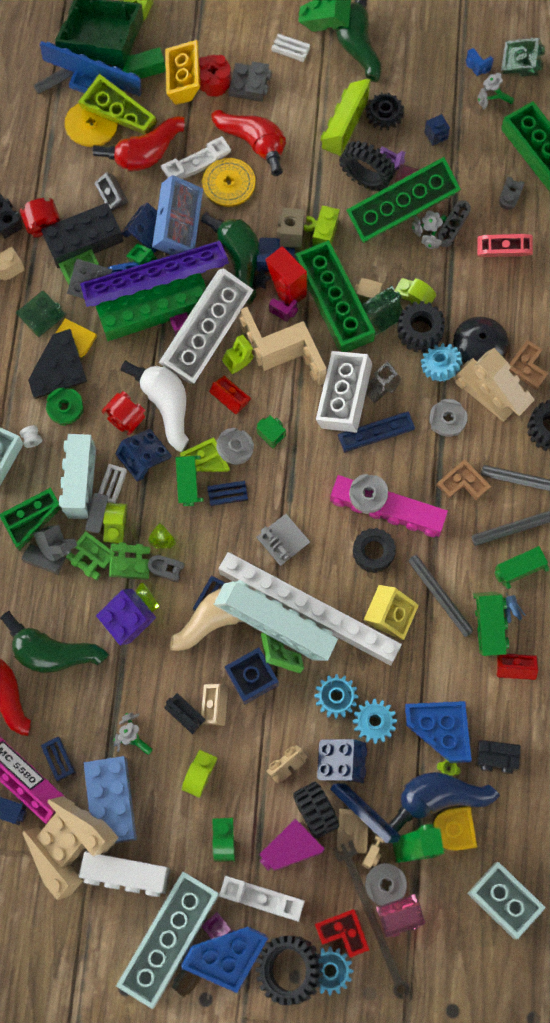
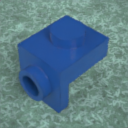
M472 48L467 52L466 64L469 69L473 70L476 76H479L491 70L494 59L490 56L482 60L476 50Z

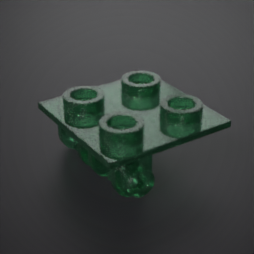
M393 285L362 304L376 336L397 323L401 316L403 308L400 304V298L402 297L398 291L395 292Z
M44 290L15 312L38 338L66 316V313L61 309V305L58 302L55 303Z

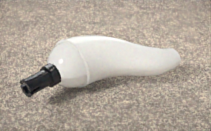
M125 360L120 371L127 373L140 382L142 391L157 406L163 417L168 442L177 451L183 452L189 439L184 433L186 392L181 380L166 366H152L145 369L143 367L139 368Z

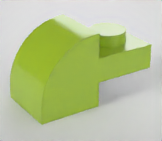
M401 278L393 292L395 297L409 300L412 304L413 302L420 304V301H425L424 304L432 303L436 297L432 287L417 278L414 281Z
M240 335L236 338L233 347L226 350L222 361L231 374L243 369L254 358V355L251 353L253 350L251 343L244 335Z
M107 503L103 520V542H124L127 504Z
M199 750L188 769L181 790L200 798L218 758Z

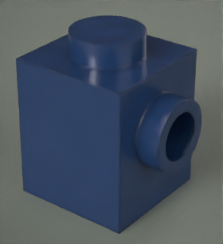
M442 114L426 121L424 133L432 146L448 140L450 127Z

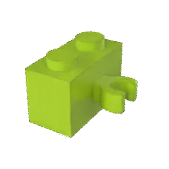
M322 205L318 221L311 216L306 217V222L311 223V225H304V231L311 232L314 230L313 246L328 240L332 245L339 222L340 209Z

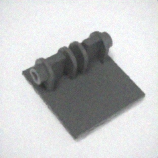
M77 259L73 267L67 294L84 299L80 283L109 275L112 269Z

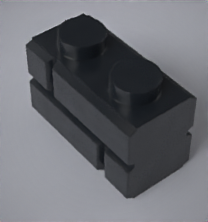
M479 740L477 744L476 766L481 767L482 771L492 772L493 768L501 769V773L513 774V771L519 770L521 745Z

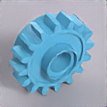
M444 343L441 344V347L434 345L435 349L428 348L429 353H423L424 359H421L423 373H425L427 378L431 377L433 381L438 380L440 382L449 380L453 376L455 377L456 373L461 370L460 366L463 365L461 353L458 352L457 347L452 348L451 344L445 347Z
M338 674L335 675V678L327 676L326 682L321 680L322 687H316V690L320 693L314 696V698L319 699L316 702V706H322L320 712L327 711L328 718L331 714H334L335 719L338 718V714L345 718L346 711L351 714L352 709L350 707L357 706V703L353 700L358 699V695L354 694L357 691V687H351L353 681L347 682L346 676H343L341 679L338 677ZM338 692L342 695V699L334 701L331 698V694Z
M373 699L372 704L366 700L365 707L359 705L360 712L354 713V716L358 717V719L353 720V724H357L354 731H360L359 738L365 737L366 743L373 740V743L376 744L379 739L384 743L385 736L388 738L392 736L389 731L396 730L392 726V724L397 723V719H392L396 713L395 711H389L390 704L386 707L383 706V700L380 704H377L376 699ZM377 717L380 720V725L372 726L369 719Z
M329 946L328 952L320 948L321 959L318 961L323 963V968H320V973H323V978H319V982H321L320 993L328 990V994L331 995L332 990H335L339 994V988L342 986L344 989H347L345 982L352 981L348 977V973H353L352 969H348L352 961H345L347 954L344 953L341 956L339 948L335 952H332L331 946ZM329 964L336 967V974L333 977H327L324 974V968Z

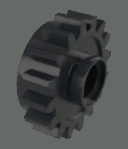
M390 93L374 95V99H370L369 105L366 106V118H369L368 123H374L373 128L380 126L381 131L383 127H386L387 131H389L390 126L395 129L396 124H401V120L404 118V105H401L402 100H398L396 95L393 96Z

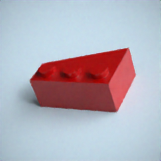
M281 246L265 260L278 295V300L283 301L289 307L294 299L299 303L307 296V271Z

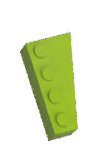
M100 74L78 101L83 109L143 135L150 133L158 123L153 114Z

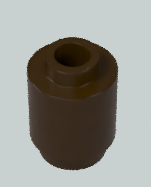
M182 969L173 980L174 984L171 987L184 998L187 994L190 995L202 977Z

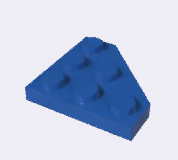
M465 701L405 704L406 726L450 763L471 762Z
M249 926L191 946L181 967L188 972L237 993L268 937L266 934Z

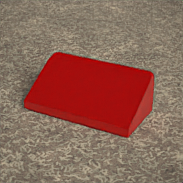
M226 376L215 381L209 391L234 414L239 413L252 399Z
M520 654L497 655V677L536 680L538 674L537 656Z

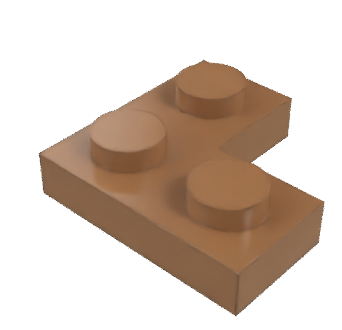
M527 340L510 362L511 368L509 371L512 375H517L520 380L538 390L548 376L547 372L534 365L543 349Z
M465 459L436 484L449 499L464 487L475 500H478L491 488L490 484Z

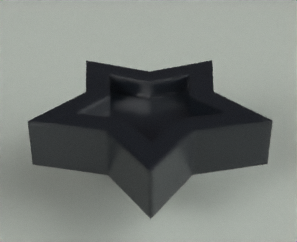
M261 269L258 275L254 276L253 287L255 290L260 287L266 290V284L271 279V277L266 276L263 269Z

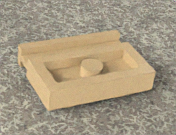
M339 809L336 851L366 854L368 825L352 810Z
M378 836L374 839L376 844L371 845L362 863V866L367 869L371 868V866L375 867L381 857V854L378 853L380 848L377 846L378 844L381 845L383 840Z

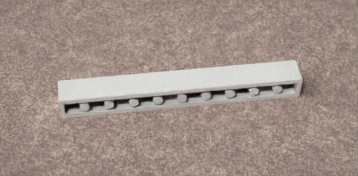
M229 552L218 568L220 575L233 582L240 580L247 583L249 589L263 592L266 594L265 598L270 601L276 600L282 603L284 609L298 612L300 618L314 621L317 627L330 630L334 636L390 666L402 644Z

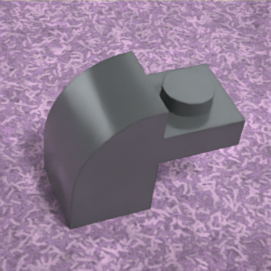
M59 525L47 526L33 533L40 551L51 561H56L72 552L71 549L77 546L75 539L63 538Z

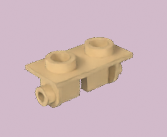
M296 745L295 747L288 748L280 760L277 759L269 765V769L266 772L276 784L282 783L292 774L288 769L290 765L296 771L306 762L305 760L308 757L299 746Z

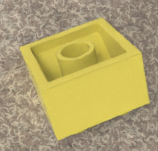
M379 585L364 621L382 632L404 640L419 605L398 589Z

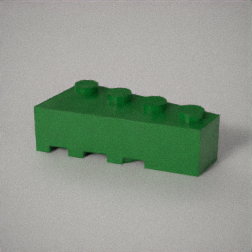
M434 824L422 825L418 830L401 835L398 842L392 843L395 863L437 858L444 854L440 827L435 828Z

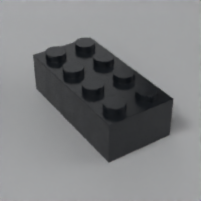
M108 202L41 229L57 269L60 268L59 263L91 249L95 254L124 242L121 230Z

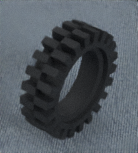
M352 141L347 145L339 159V165L343 167V172H347V177L351 176L353 182L356 180L358 185L361 186L363 184L364 188L368 189L370 187L373 191L375 189L380 191L387 188L396 171L394 163H391V158H386L387 154L385 152L381 154V149L377 148L375 150L374 145L370 144L368 146L366 142L362 144L361 141ZM357 160H360V161H363V162L369 164V165L372 166L377 172H373V171H371V170L365 168V167H364L363 165H361Z
M279 936V938H274L272 942L264 945L266 949H262L260 952L262 958H257L256 963H260V967H256V972H260V976L256 977L257 982H262V985L259 987L261 991H266L264 995L267 998H272L271 1001L279 1003V1005L304 1003L303 1001L310 1000V996L317 993L316 987L321 986L319 978H323V973H320L323 963L318 961L321 959V956L315 953L317 948L310 946L311 942L303 940V937ZM287 949L299 953L306 967L303 983L293 991L280 987L273 973L276 958Z

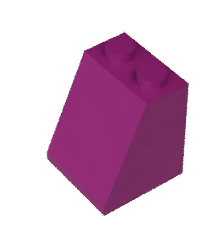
M294 819L259 854L262 858L260 863L268 871L272 868L275 872L321 855L325 849Z

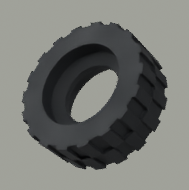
M369 528L366 531H362L356 537L353 544V558H355L356 564L367 572L377 573L378 571H384L394 560L396 553L395 541L385 530ZM376 541L383 546L384 553L380 558L370 559L366 556L365 546L369 542Z

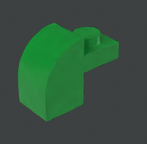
M212 818L214 862L235 861L233 818Z

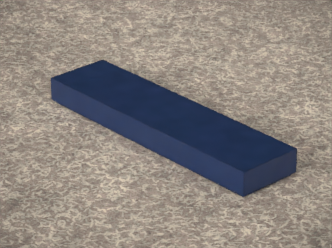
M409 411L358 427L357 432L345 431L339 433L338 439L345 453L413 431L415 426Z
M346 783L332 785L330 790L386 844L398 842L401 837L400 834Z

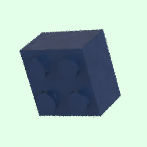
M259 647L224 666L244 705L279 686L278 679L270 665L266 663V658Z

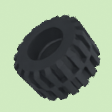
M420 301V304L413 302L412 306L408 305L405 310H402L399 317L398 338L399 340L402 339L401 343L403 346L407 345V349L411 350L413 348L414 352L417 353L418 350H421L422 353L426 352L428 348L433 350L434 345L438 346L439 341L443 337L445 318H443L442 311L438 312L439 308L437 306L432 307L430 302L428 304H424L425 301ZM421 321L427 323L431 330L421 333L415 331L411 325Z
M546 400L545 404L543 402L534 409L527 424V429H529L527 432L528 436H532L531 442H536L535 446L538 448L542 446L544 451L550 449V431L543 425L544 420L550 419V400Z
M314 781L293 792L294 801L310 832L316 839L339 828L337 815L319 783Z

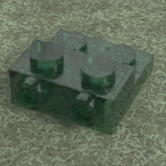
M540 37L505 41L501 68L502 74L520 73L521 77L538 76L539 70H543L541 56L545 55V45L541 43Z

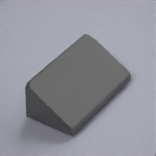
M106 172L95 182L105 203L108 202L111 211L128 203L123 190L113 174Z
M99 493L93 495L85 527L87 531L100 532L108 500L107 495Z
M30 544L21 558L27 564L59 575L66 557H62L56 561H51L43 555L39 547Z

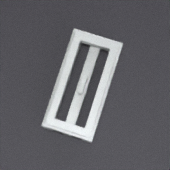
M280 34L277 35V40L275 39L272 46L273 52L304 62L310 49V44Z
M108 464L98 492L99 494H104L112 469L115 470L106 494L108 496L107 503L117 502L127 469ZM119 471H120L121 474H120V477H119L117 486H116V488H115L113 497H112V499H111L110 496H111V494H112V491H113L115 482H116V480H117V477H118V474H119Z

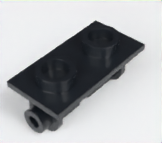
M178 693L166 701L164 708L192 735L206 720Z

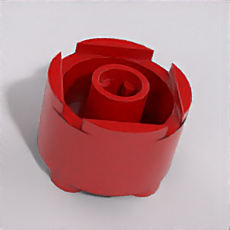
M208 55L199 58V90H202L207 96L218 97L226 93L225 91L230 88L231 70L229 62L224 55Z
M44 198L32 200L25 204L26 208L24 210L20 209L26 231L32 234L34 238L43 235L41 232L42 228L61 221L52 198H49L50 201H45Z
M122 391L121 393H116L101 411L103 415L105 413L108 414L107 420L121 432L126 430L128 431L127 435H131L145 419L143 414L145 409L138 403L135 405L130 400L131 397Z

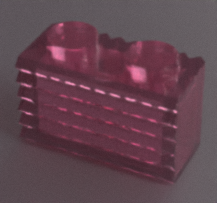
M416 894L404 897V899H397L392 903L389 902L376 908L386 938L397 937L402 932L416 930L426 924Z

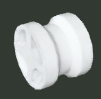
M35 425L25 427L20 431V436L24 438L23 443L26 448L35 447L42 442L41 436L38 435L39 430Z

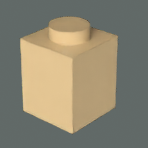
M361 278L360 283H356L354 290L361 303L377 307L383 283Z

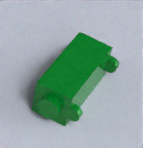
M160 47L128 57L125 67L119 66L123 72L134 73L140 79L166 72V65Z
M201 456L175 457L178 503H183V506H194V502H203V497L198 498L196 460H200Z
M540 546L498 564L494 574L499 583L502 582L503 586L508 590L511 588L510 583L541 569L545 572L550 569Z

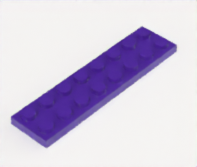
M217 241L80 283L86 306H97L102 302L113 301L124 295H133L137 291L149 290L154 286L168 284L173 280L185 279L190 275L204 273L209 269L221 268L229 264L221 242Z

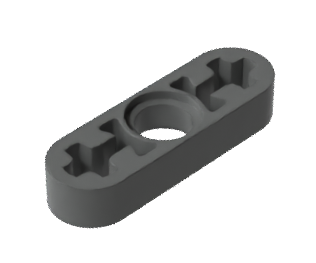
M458 201L438 233L437 239L442 241L440 246L449 247L454 242L470 214L471 206L467 201ZM465 208L459 216V209ZM455 220L459 223V226L451 227L449 222ZM447 232H450L449 238L443 240V237L446 236Z

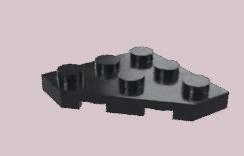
M71 329L55 333L51 336L30 375L28 382L34 399L49 395L58 388L67 389L88 382Z

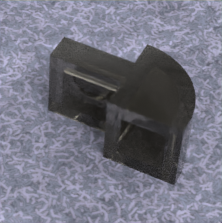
M388 361L373 373L375 377L368 382L366 394L374 403L388 391L392 394L400 383L401 378Z

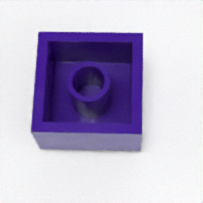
M122 589L96 615L119 645L130 644L156 619L155 615L133 589Z

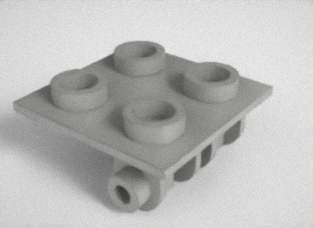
M287 514L283 515L268 528L265 526L261 530L262 533L256 537L280 566L310 543Z

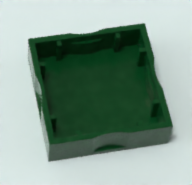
M73 0L68 17L62 24L55 39V45L61 49L67 48L72 53L78 55L83 54L94 61L98 60L107 65L125 67L144 21L142 4L119 0Z

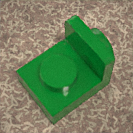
M138 243L126 255L130 262H135L138 265L158 260L151 249Z

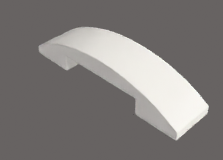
M221 136L207 143V148L180 161L177 158L161 165V168L168 178L174 175L184 179L202 172L215 161L223 159L231 152V148Z
M228 876L224 878L219 895L220 897L298 922L305 902L304 900Z

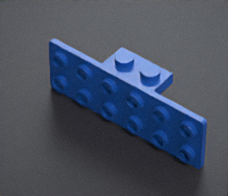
M41 41L40 49L43 61L74 72L69 88L85 93L100 74L117 88L141 96V79L136 74L123 72L118 67L107 66L105 63L91 60L83 54L78 55L72 53L67 48L61 49L51 42L45 43Z

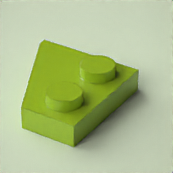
M214 438L180 453V456H201L200 460H196L197 472L230 471L227 462L218 454L217 443Z

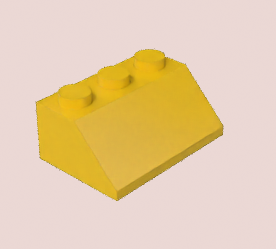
M197 40L165 49L166 93L175 105L192 101L200 88Z

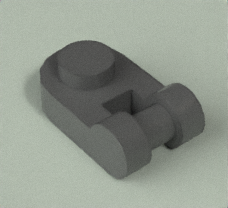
M511 177L507 178L499 199V204L503 209L510 210L516 206L525 182L514 181ZM510 187L515 188L516 191H515V192L510 191L509 188H510Z
M160 555L150 558L148 568L153 575L173 582H179L180 571L183 570L185 565L183 562ZM168 566L174 567L172 573L167 571Z

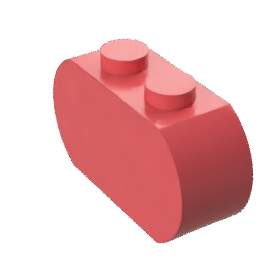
M502 234L478 236V256L515 257L532 255L533 235Z

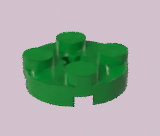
M58 388L49 394L46 412L53 422L66 426L77 421L84 412L83 400L74 389ZM69 403L70 405H68V409L62 410L61 404Z

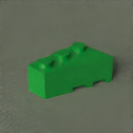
M312 0L300 7L298 22L312 32L327 30L330 27L333 29H338V26L349 27L351 0Z
M50 487L0 514V518L14 545L20 552L34 537L33 533L41 530L62 507L59 506V502Z
M496 591L473 593V599H476L477 605L475 617L478 620L479 653L482 656L506 654V649H509V639L505 637V629H508L507 617H504V610L507 608L506 598H503V595Z

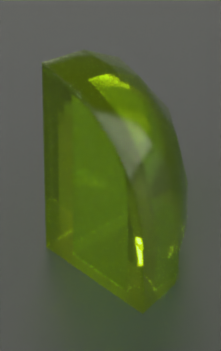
M161 523L155 527L148 538L149 544L157 549L171 548L176 544L173 536Z
M143 582L140 583L135 592L150 611L153 612L159 608V605Z

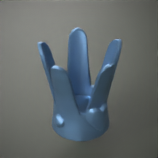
M506 593L507 608L505 609V617H507L508 623H511L510 609L513 615L521 620L520 611L523 615L525 613L518 605L516 596H508V593Z

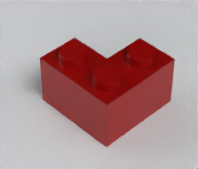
M354 909L315 924L322 945L342 937L349 958L369 951Z

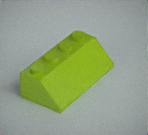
M364 79L352 82L348 89H344L341 97L342 101L337 103L334 111L335 115L330 117L327 124L328 129L323 131L320 141H322L323 150L339 156L342 155L369 101L371 80Z

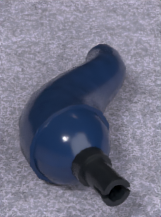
M438 772L424 773L411 779L404 785L405 789L401 794L402 807L397 811L398 814L389 825L399 832L413 818H425L430 814H435L440 809L454 805L486 807L495 802L500 797V794L490 785L478 787L448 774Z

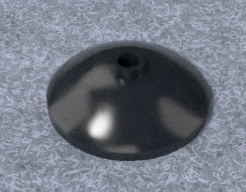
M472 317L465 320L456 329L453 338V347H457L458 352L461 353L463 363L473 358L477 362L487 351L493 348L504 358L509 346V339L505 329L497 321L488 317ZM483 335L485 339H481L479 336Z

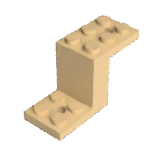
M248 307L240 309L241 317H239V321L241 323V332L243 335H247L248 341L251 343L256 355L254 356L258 366L262 367L263 371L302 356L305 364L311 368L310 374L313 381L317 380L319 386L324 384L327 368L304 321L262 338Z

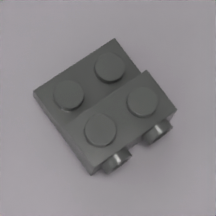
M253 61L251 65L235 63L228 92L229 96L263 102L264 95L268 93L269 85L267 81L271 80L272 76L269 64Z

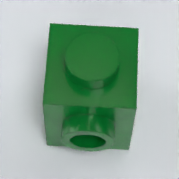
M269 415L267 418H262L257 424V434L272 449L286 437V429L283 428V424L278 418L274 419Z

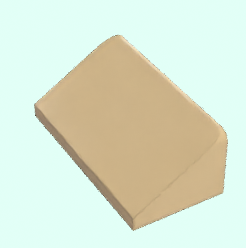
M204 684L201 715L206 720L202 725H225L228 696L227 686L222 684Z

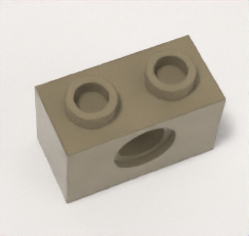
M283 208L282 215H279L278 226H281V228H277V239H280V247H302L305 209Z

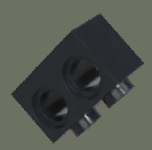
M0 193V208H2L0 209V233L6 239L23 228L20 222L22 218L18 211L14 212L12 210L13 205L8 198L4 199Z

